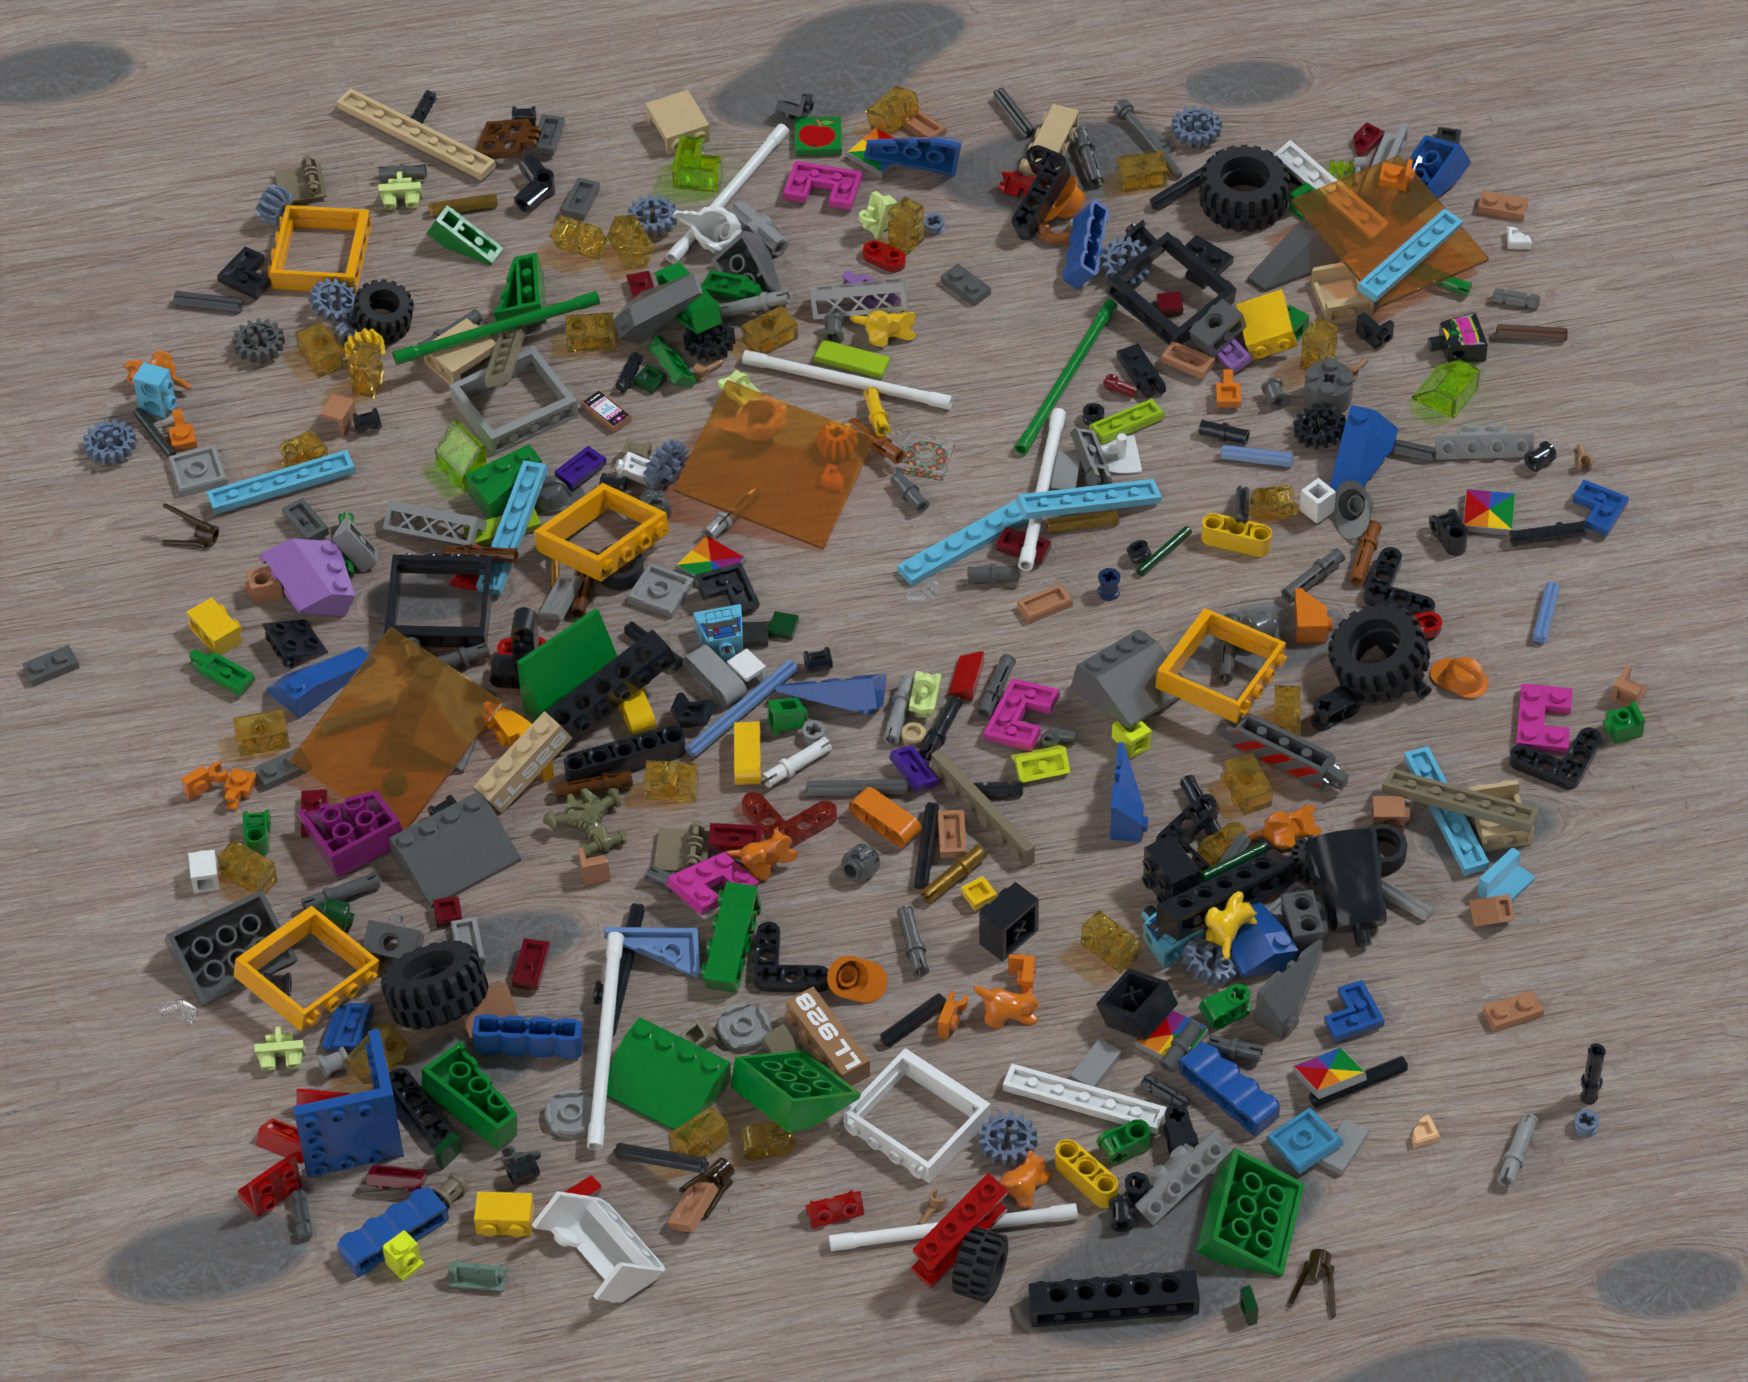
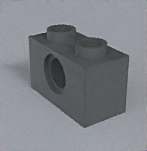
M1221 299L1208 310V313L1200 321L1193 324L1189 333L1195 346L1215 358L1247 326L1243 313Z
M369 920L362 947L376 957L379 962L383 963L384 959L394 961L395 959H400L403 954L410 953L415 948L422 946L425 934L419 930ZM393 939H397L398 945L396 949L388 951V943Z

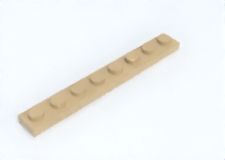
M352 88L336 101L338 109L481 181L496 168L494 159Z

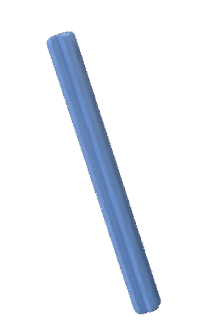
M786 661L685 747L688 755L691 758L699 755L733 726L734 722L740 720L774 691L776 686L781 685L798 670L794 661Z

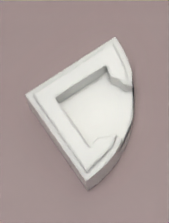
M1507 226L1508 249L1532 248V241L1528 235L1519 232L1518 228Z

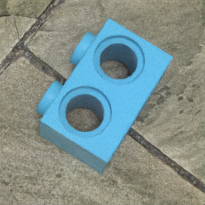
M143 362L133 377L138 408H141L146 414L165 419L169 412L174 410L177 403L170 369Z

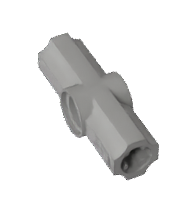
M741 200L734 203L730 212L736 215L743 230L759 234L772 255L777 257L782 255L788 247V240L774 228L770 217L766 214L759 215L750 205Z

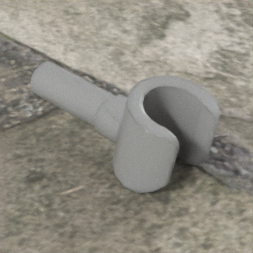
M1366 157L1354 158V187H1357L1359 184L1360 171L1367 170Z

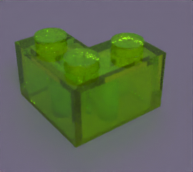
M680 136L672 165L673 188L719 193L723 178L722 156L704 155L703 138Z

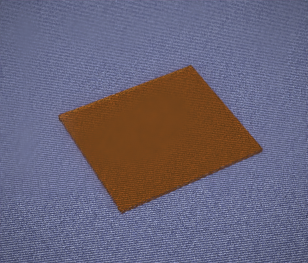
M1400 155L1383 161L1402 167L1407 166V163ZM1383 162L1292 200L1294 206L1359 282L1445 208L1416 174H1414L1413 182L1407 183L1406 191L1379 186L1378 181ZM1461 227L1381 297L1377 303L1382 308L1489 261V257Z
M727 380L680 478L674 486V492L824 550L868 454L875 443L876 437Z
M390 627L289 761L292 765L297 766L344 799L377 790L399 819L402 830H405L412 825L503 702L500 698L495 697L397 632L396 629Z

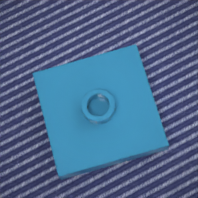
M1310 1107L1266 1136L1267 1142L1298 1174H1301L1343 1146L1342 1139Z

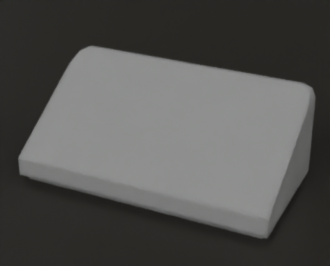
M349 518L343 519L333 536V541L361 572H365L377 564L378 550Z

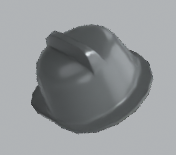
M546 476L534 509L539 514L562 512L585 496V493L580 486L571 490L557 477Z
M1354 480L1345 481L1336 490L1335 512L1337 526L1343 537L1357 539L1368 529L1370 514L1373 510V500L1359 482Z

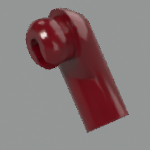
M1108 374L1103 380L1106 390L1120 393L1130 398H1133L1137 389L1133 385L1118 380V377L1114 374Z

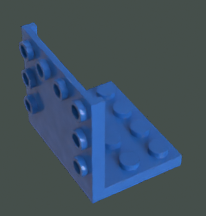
M379 1029L368 1031L370 1042L365 1043L373 1090L293 1106L307 1177L321 1176L328 1172L349 1170L361 1165L377 1164L380 1161L404 1157L394 1095Z

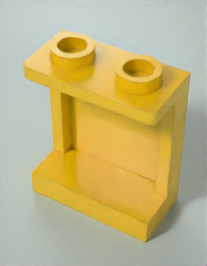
M1282 289L1236 304L1237 309L1243 313L1247 327L1243 330V335L1252 360L1264 358L1298 346L1287 308L1289 305Z

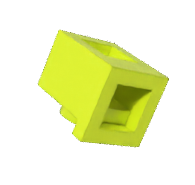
M1117 720L1113 723L1112 738L1117 743H1124L1129 759L1150 749L1152 730L1142 721L1131 728H1127Z
M405 1230L382 1246L386 1265L402 1281L424 1266V1262L420 1258L418 1243Z

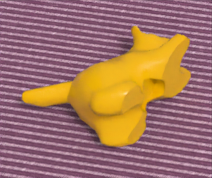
M875 310L867 316L854 315L849 318L855 324L865 325L869 336L868 341L877 347L886 346L890 337H897L908 341L916 337V333L910 330L915 324L916 314L914 312H905L904 310L897 314Z
M1240 891L1230 897L1225 910L1220 911L1216 907L1210 908L1205 917V923L1209 927L1206 932V939L1209 943L1223 946L1222 954L1226 960L1230 958L1231 944L1236 937L1238 929L1244 924H1257L1254 918L1257 913L1252 909L1250 903L1242 902L1243 893Z

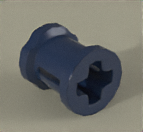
M1105 568L1098 574V581L1100 583L1098 595L1105 601H1112L1120 596L1118 584L1121 576L1116 569Z

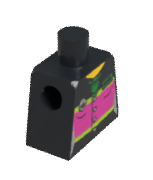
M1476 312L1442 321L1439 326V336L1428 338L1429 351L1443 350L1445 359L1449 363L1486 361L1488 344Z

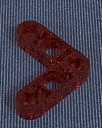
M749 792L742 798V811L753 825L762 826V835L766 840L772 838L776 828L780 833L791 838L792 844L789 849L832 826L837 820V807L831 801H820L785 821L760 793ZM765 818H772L775 820V822L771 825H764L763 823H761V821ZM802 822L811 824L810 828L804 830L797 826Z

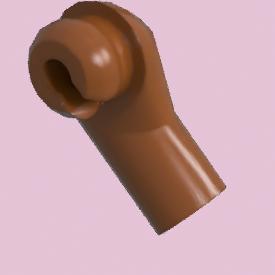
M1048 223L1039 224V232L1037 234L1043 241L1050 245L1070 243V232L1054 233L1050 231L1051 226Z

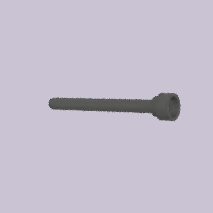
M1127 99L1117 102L1113 111L1118 118L1127 120L1175 178H1181L1182 171L1134 115L1133 105Z

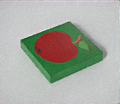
M841 116L796 117V156L842 155Z

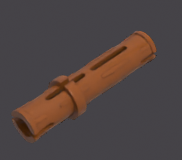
M851 418L847 422V424H850L851 429H855L857 438L874 448L878 455L887 457L895 464H900L904 460L905 451L892 444L891 439L888 437H878L875 431L861 423L857 418Z
M1370 520L1368 529L1359 539V550L1348 579L1350 584L1354 586L1364 585L1372 555L1377 550L1379 544L1377 539L1382 526L1376 520Z

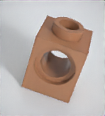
M269 566L246 571L248 581L244 582L246 595L252 596L254 605L283 599L281 582L273 578L270 574L272 570Z
M1373 796L1371 810L1372 825L1388 824L1400 829L1404 833L1405 822H1410V807H1405L1404 796Z

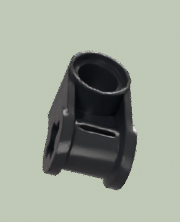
M1452 508L1448 510V513L1439 516H1429L1430 529L1433 535L1440 541L1445 551L1454 556L1465 553L1468 529L1459 518L1457 511Z
M1338 686L1314 701L1313 710L1315 713L1312 714L1311 724L1318 730H1328L1345 719L1353 717L1358 712L1360 703L1344 686Z
M1181 1105L1168 1107L1165 1112L1163 1132L1167 1141L1169 1156L1175 1148L1180 1145L1183 1146L1185 1143L1195 1148L1199 1141L1193 1129L1188 1110Z

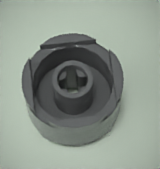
M1333 357L1326 358L1325 361H1320L1310 366L1305 372L1304 402L1306 406L1311 410L1313 404L1321 407L1322 403H1325L1327 408L1333 404L1335 405V410L1341 409L1342 413L1350 407L1353 395L1354 375L1352 371Z

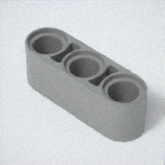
M704 644L683 657V663L687 671L723 707L730 705L747 694V688L742 679L709 646Z

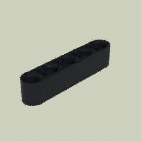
M668 726L571 753L563 761L566 782L592 778L601 776L605 772L607 774L628 770L633 772L679 759L686 753L685 731L679 726Z

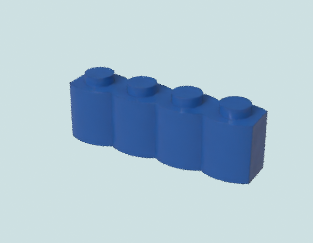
M1096 199L1092 200L1073 217L1074 230L1069 237L1071 247L1068 248L1066 253L1067 264L1063 269V278L1065 282L1076 289L1080 288L1099 271L1098 258L1103 250L1101 241L1106 234L1104 224L1108 221L1109 211L1108 207Z
M482 1014L474 1017L472 1036L474 1050L477 1053L494 1055L502 1052L509 1056L529 1054L541 1058L556 1055L564 1059H574L582 1056L584 1040L582 1022L579 1020L562 1018L554 1021L547 1017L526 1019L521 1016H505L500 1018L491 1014Z
M1201 1042L1179 1060V1072L1188 1082L1198 1087L1207 1098L1217 1103L1226 1114L1236 1119L1252 1135L1257 1136L1279 1118L1280 1106L1278 1100L1272 1094H1267L1260 1090L1258 1083L1253 1078H1248L1241 1074L1240 1069L1234 1062L1221 1058L1220 1052L1213 1045Z
M429 1186L417 1189L409 1195L406 1201L392 1204L383 1215L368 1219L361 1229L344 1234L337 1243L338 1254L357 1277L364 1275L375 1268L380 1262L385 1261L382 1247L384 1244L403 1230L417 1242L426 1233L438 1229L449 1220L448 1209Z

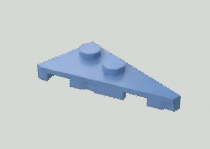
M605 927V939H607L609 933L619 932L624 936L623 947L695 978L700 977L697 928Z

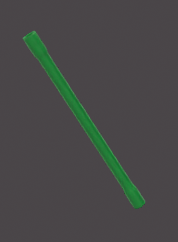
M597 291L576 296L571 300L417 346H409L393 351V359L396 365H400L422 356L572 311L600 305V298Z
M1105 300L1071 359L1031 423L1015 444L1014 448L1019 454L1026 455L1037 438V434L1096 339L1117 310L1118 305L1114 300Z

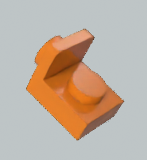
M1408 159L1406 167L1383 162L1378 185L1406 191L1407 183H1412L1416 169L1411 168L1413 160Z
M1009 954V974H1017V986H1022V994L1029 988L1033 990L1036 973L1035 956Z

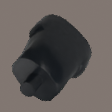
M1358 828L1341 830L1309 839L1304 843L1308 857L1307 865L1311 879L1318 885L1332 931L1336 933L1353 932L1357 948L1371 945L1369 929L1383 926L1387 922L1386 905L1381 883V851L1378 848L1376 829Z

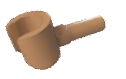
M1364 357L1355 366L1346 364L1354 375V381L1358 377L1359 370L1369 361L1367 357Z
M719 359L706 367L696 363L693 366V370L696 371L693 376L698 380L706 381L709 373L721 366L723 361Z
M1579 443L1577 444L1579 454L1577 470L1581 471L1583 463L1587 464L1589 470H1591L1593 459L1590 455L1585 454L1583 445Z
M937 1190L931 1191L929 1207L918 1222V1225L926 1224L934 1212L942 1211L945 1208L946 1195L942 1199L937 1200Z

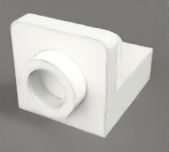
M627 451L623 459L617 460L613 472L616 473V478L626 476L647 486L648 484L644 481L645 475L643 472L648 469L645 464L650 462V460Z

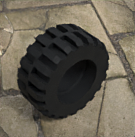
M1241 145V147L1229 146L1227 150L1221 149L1215 155H1212L1201 169L1200 206L1212 222L1221 224V227L1227 230L1232 228L1236 232H1241V230L1254 232L1257 228L1260 230L1268 227V224H1274L1285 213V209L1288 206L1290 175L1283 161L1277 155L1273 156V153L1267 149L1264 151L1259 146L1248 147V145ZM1249 185L1258 188V190L1242 192L1230 187Z
M1383 603L1375 604V607L1364 606L1362 607L1363 610L1351 612L1348 619H1343L1338 624L1339 629L1333 631L1331 635L1332 640H1330L1328 645L1329 661L1340 685L1344 686L1354 698L1361 701L1366 698V701L1376 703L1377 700H1381L1382 703L1389 702L1394 697L1399 699L1403 697V693L1406 691L1411 692L1416 687L1415 683H1420L1424 678L1423 672L1428 670L1430 664L1428 642L1418 620L1408 610L1404 608L1399 609L1398 606L1389 604L1387 607ZM1395 643L1399 645L1389 658L1381 662L1371 664L1360 662L1366 651L1378 644Z
M447 940L442 941V943H429L428 946H420L410 953L403 954L400 959H395L391 966L385 969L381 979V989L393 1020L405 1028L411 1027L413 1029H421L423 1027L429 1029L437 1025L448 1024L447 1022L456 1021L464 1014H469L473 1011L474 1007H478L482 1000L485 999L489 986L476 949L466 942L463 943L456 940L454 942Z

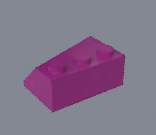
M377 790L346 798L344 803L333 806L326 803L320 805V809L307 812L306 809L297 811L312 843L337 878L390 851L389 838L403 831L399 819Z

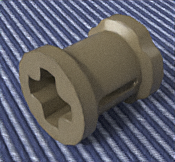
M626 439L623 457L628 451L650 460L652 443L641 444L632 442L631 439Z
M453 1172L447 1176L448 1180L440 1188L433 1190L447 1209L453 1206V1201L460 1194L468 1191V1185L463 1178Z

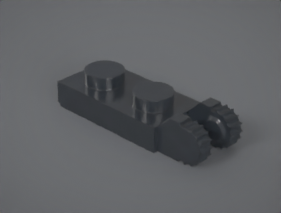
M1138 343L1117 350V359L1144 397L1147 399L1153 397L1151 384L1154 385L1159 394L1166 392L1164 381Z

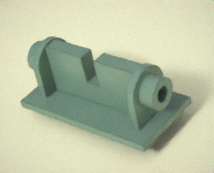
M455 1260V1262H450L449 1273L451 1275L448 1286L504 1292L508 1267L501 1266L498 1263L497 1265H487Z

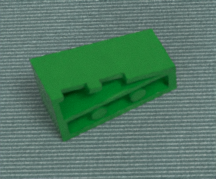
M532 253L514 257L506 277V287L500 294L499 306L494 310L496 321L546 307L544 271L538 254ZM547 319L526 325V327L545 324Z
M680 261L655 272L658 286L691 274ZM701 284L703 294L673 318L696 334L722 323L720 317L722 310L719 303L712 298Z
M530 444L465 474L468 495L487 519L495 518L505 510L523 460L542 463V459Z

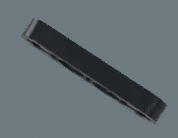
M404 1068L393 1069L389 1073L394 1097L428 1144L434 1149L442 1141L441 1138H436L435 1130L438 1129V1133L442 1137H447L453 1132L451 1127L412 1074ZM400 1079V1081L405 1082L406 1089L404 1091L402 1085L399 1082H395L396 1080ZM411 1096L421 1098L417 1104H408L406 1100ZM426 1114L435 1117L430 1123H423L420 1121V1118Z

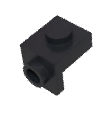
M802 94L800 104L786 100L777 101L775 110L781 111L782 116L795 119V116L808 117V114L812 112L814 107L813 94Z
M1142 219L1138 224L1134 221L1126 228V235L1123 241H1126L1129 236L1131 237V242L1135 243L1136 240H1140L1138 246H1146L1148 248L1157 239L1145 228L1147 222Z
M1366 312L1357 316V335L1374 349L1388 343L1393 338L1394 322L1391 320L1379 325Z
M682 692L677 694L670 712L681 728L707 726L715 706L711 700L690 702Z

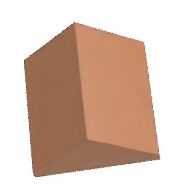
M498 980L488 984L487 995L482 1000V1003L478 1007H474L472 1012L464 1014L459 1019L470 1042L473 1041L472 1029L475 1016L482 1014L496 1015L500 1018L518 1016L506 983Z

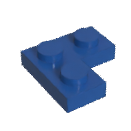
M1585 479L1573 495L1574 503L1592 510L1585 521L1586 528L1605 536L1609 535L1629 501V497Z
M1363 980L1338 987L1337 994L1345 1009L1324 1016V1024L1335 1043L1384 1027L1385 1023Z

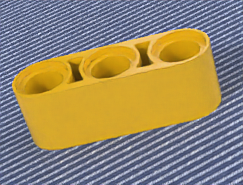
M1209 513L1202 518L1201 540L1208 546L1255 557H1265L1271 552L1272 530L1264 524L1248 521L1246 524L1242 522L1237 523L1234 517Z
M642 688L618 706L631 736L657 729L653 711Z
M760 721L734 722L735 785H761Z
M1063 1139L1056 1144L1055 1167L1058 1172L1095 1205L1104 1209L1110 1208L1108 1201L1118 1196L1117 1178L1074 1140Z

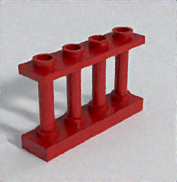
M987 1173L913 1248V1254L919 1260L911 1267V1272L932 1289L955 1265L964 1237L975 1226L990 1230L1007 1212V1208L1000 1203L1008 1193L1007 1188L991 1174Z

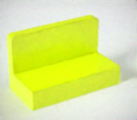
M1062 745L1011 755V759L1016 765L1018 781L1022 783L1070 773L1066 747Z

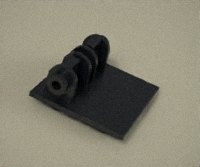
M305 619L262 623V627L266 631V641L270 643L275 654L281 657L280 659L285 667L294 668L297 664V658L300 656L328 653Z

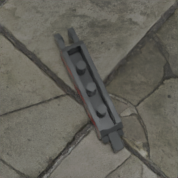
M1251 713L1243 718L1241 717L1238 723L1225 719L1224 721L1228 726L1220 723L1216 727V732L1219 736L1232 742V748L1320 791L1324 786L1343 790L1348 783V774L1335 765V756L1330 751Z

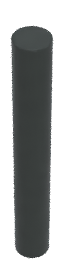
M136 408L133 411V415L167 457L177 455L142 409Z

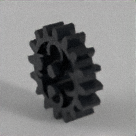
M728 321L698 334L686 327V333L683 334L685 350L689 351L690 356L697 355V360L702 359V357H706V361H710L711 357L719 360V355L728 356L727 350L733 351V344H736L734 328L730 327Z
M1322 403L1321 407L1313 404L1311 410L1304 408V414L1298 413V420L1293 421L1295 438H1298V442L1300 444L1305 442L1306 448L1314 445L1315 449H1318L1319 445L1328 448V443L1331 442L1335 445L1337 444L1336 438L1342 439L1346 418L1342 414L1341 409L1335 410V405L1332 404L1327 408L1325 403Z

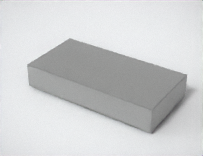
M559 575L539 612V616L543 620L562 621L583 580L579 576Z
M477 917L450 921L454 941L466 942L478 952L481 964H485Z
M1098 1039L1070 1074V1080L1098 1087L1121 1058L1122 1050Z
M1345 1119L1336 1131V1134L1343 1141V1146L1318 1162V1164L1340 1175L1344 1174L1369 1134L1368 1130Z

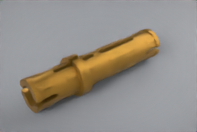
M976 844L963 857H957L952 866L924 889L920 890L921 896L926 894L923 900L928 904L933 903L936 898L960 878L971 874L972 869L983 859L987 858V852L981 854L985 849L981 845Z

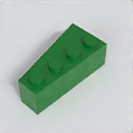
M726 881L725 889L719 892L718 905L720 910L719 914H715L713 917L712 929L715 932L713 939L709 938L706 953L709 954L707 963L704 962L702 965L701 978L704 979L708 989L738 993L745 969V959L742 957L749 954L751 948V934L749 933H755L757 927L756 917L757 914L761 913L762 904L757 886Z
M459 1041L422 1069L423 1091L496 1150H499L517 1136V1113L500 1091L495 1090L488 1075L482 1073L478 1067V1062L466 1052V1047L462 1041Z

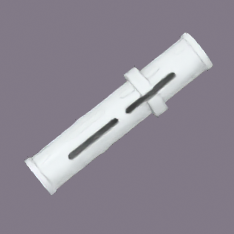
M822 737L790 758H783L778 762L777 766L761 774L762 781L772 776V779L764 783L768 788H771L782 779L791 778L797 770H800L824 754L831 752V744L821 748L829 740L826 737Z

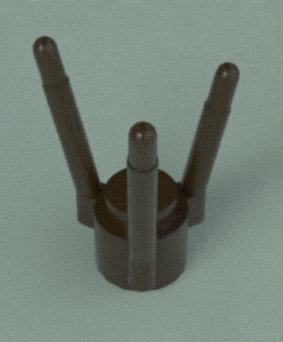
M166 503L163 504L164 508L183 517V520L195 525L194 537L198 539V541L163 540L162 543L164 545L198 546L205 549L207 544L214 545L219 536L218 526L201 521Z
M720 1157L705 1173H700L680 1187L679 1192L686 1191L689 1187L705 1178L710 1183H714L715 1186L718 1184L722 1185L703 1216L707 1219L726 1189L733 1184L730 1177L735 1173L734 1168L728 1160Z
M1314 1249L1310 1252L1309 1260L1304 1262L1303 1270L1288 1303H1294L1308 1273L1312 1276L1313 1282L1327 1275L1330 1316L1334 1318L1336 1316L1333 1278L1335 1267L1331 1265L1332 1255L1327 1250Z

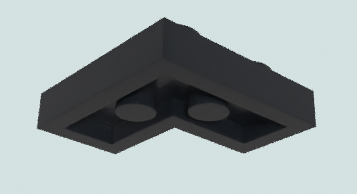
M1198 235L1194 236L1184 245L1190 251L1197 253L1200 259L1207 265L1214 267L1219 275L1233 264L1234 256ZM1189 270L1186 271L1185 279L1202 289L1207 287Z
M245 246L217 275L218 282L257 299L270 285L268 277L255 272L265 262L264 254Z
M741 562L696 574L694 577L695 584L703 600L726 594L731 606L741 604L742 613L759 608V600Z

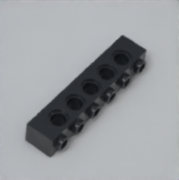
M653 629L546 711L572 737L564 748L677 661L671 648Z
M1274 848L1158 904L1156 907V928L1179 941L1207 927L1205 917L1208 910L1213 907L1220 911L1225 910L1230 897L1238 891L1243 893L1242 902L1252 905L1294 884L1295 861Z
M1181 1269L1175 1272H1149L1141 1275L1122 1274L1117 1277L1096 1276L1091 1279L1080 1280L1070 1278L1063 1281H1038L1028 1284L1031 1327L1199 1314L1200 1295L1196 1270L1187 1271ZM1087 1297V1298H1090V1299H1088V1300H1083V1299H1081V1298Z

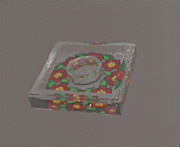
M908 432L902 447L906 455L900 464H896V472L901 471L906 475L943 481L955 448V440Z

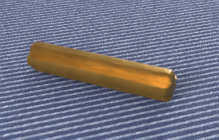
M492 193L430 202L428 208L430 216H439L447 205L459 213L497 207L498 201L496 194Z
M1116 510L1046 519V528L1049 533L1119 524V514Z

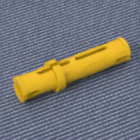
M868 387L869 394L864 390L863 397L870 413L869 421L874 426L878 437H887L885 430L888 435L891 432L888 424V413L883 409L878 390L875 387Z

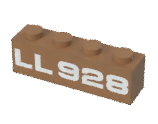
M814 987L786 1000L785 1019L790 1027L797 1029L800 1040L805 1046L809 1045L815 1059L851 1086L870 1077V1060Z

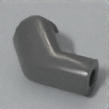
M1053 727L1041 735L1040 744L1045 748L1055 746L1061 742L1075 744L1077 731Z

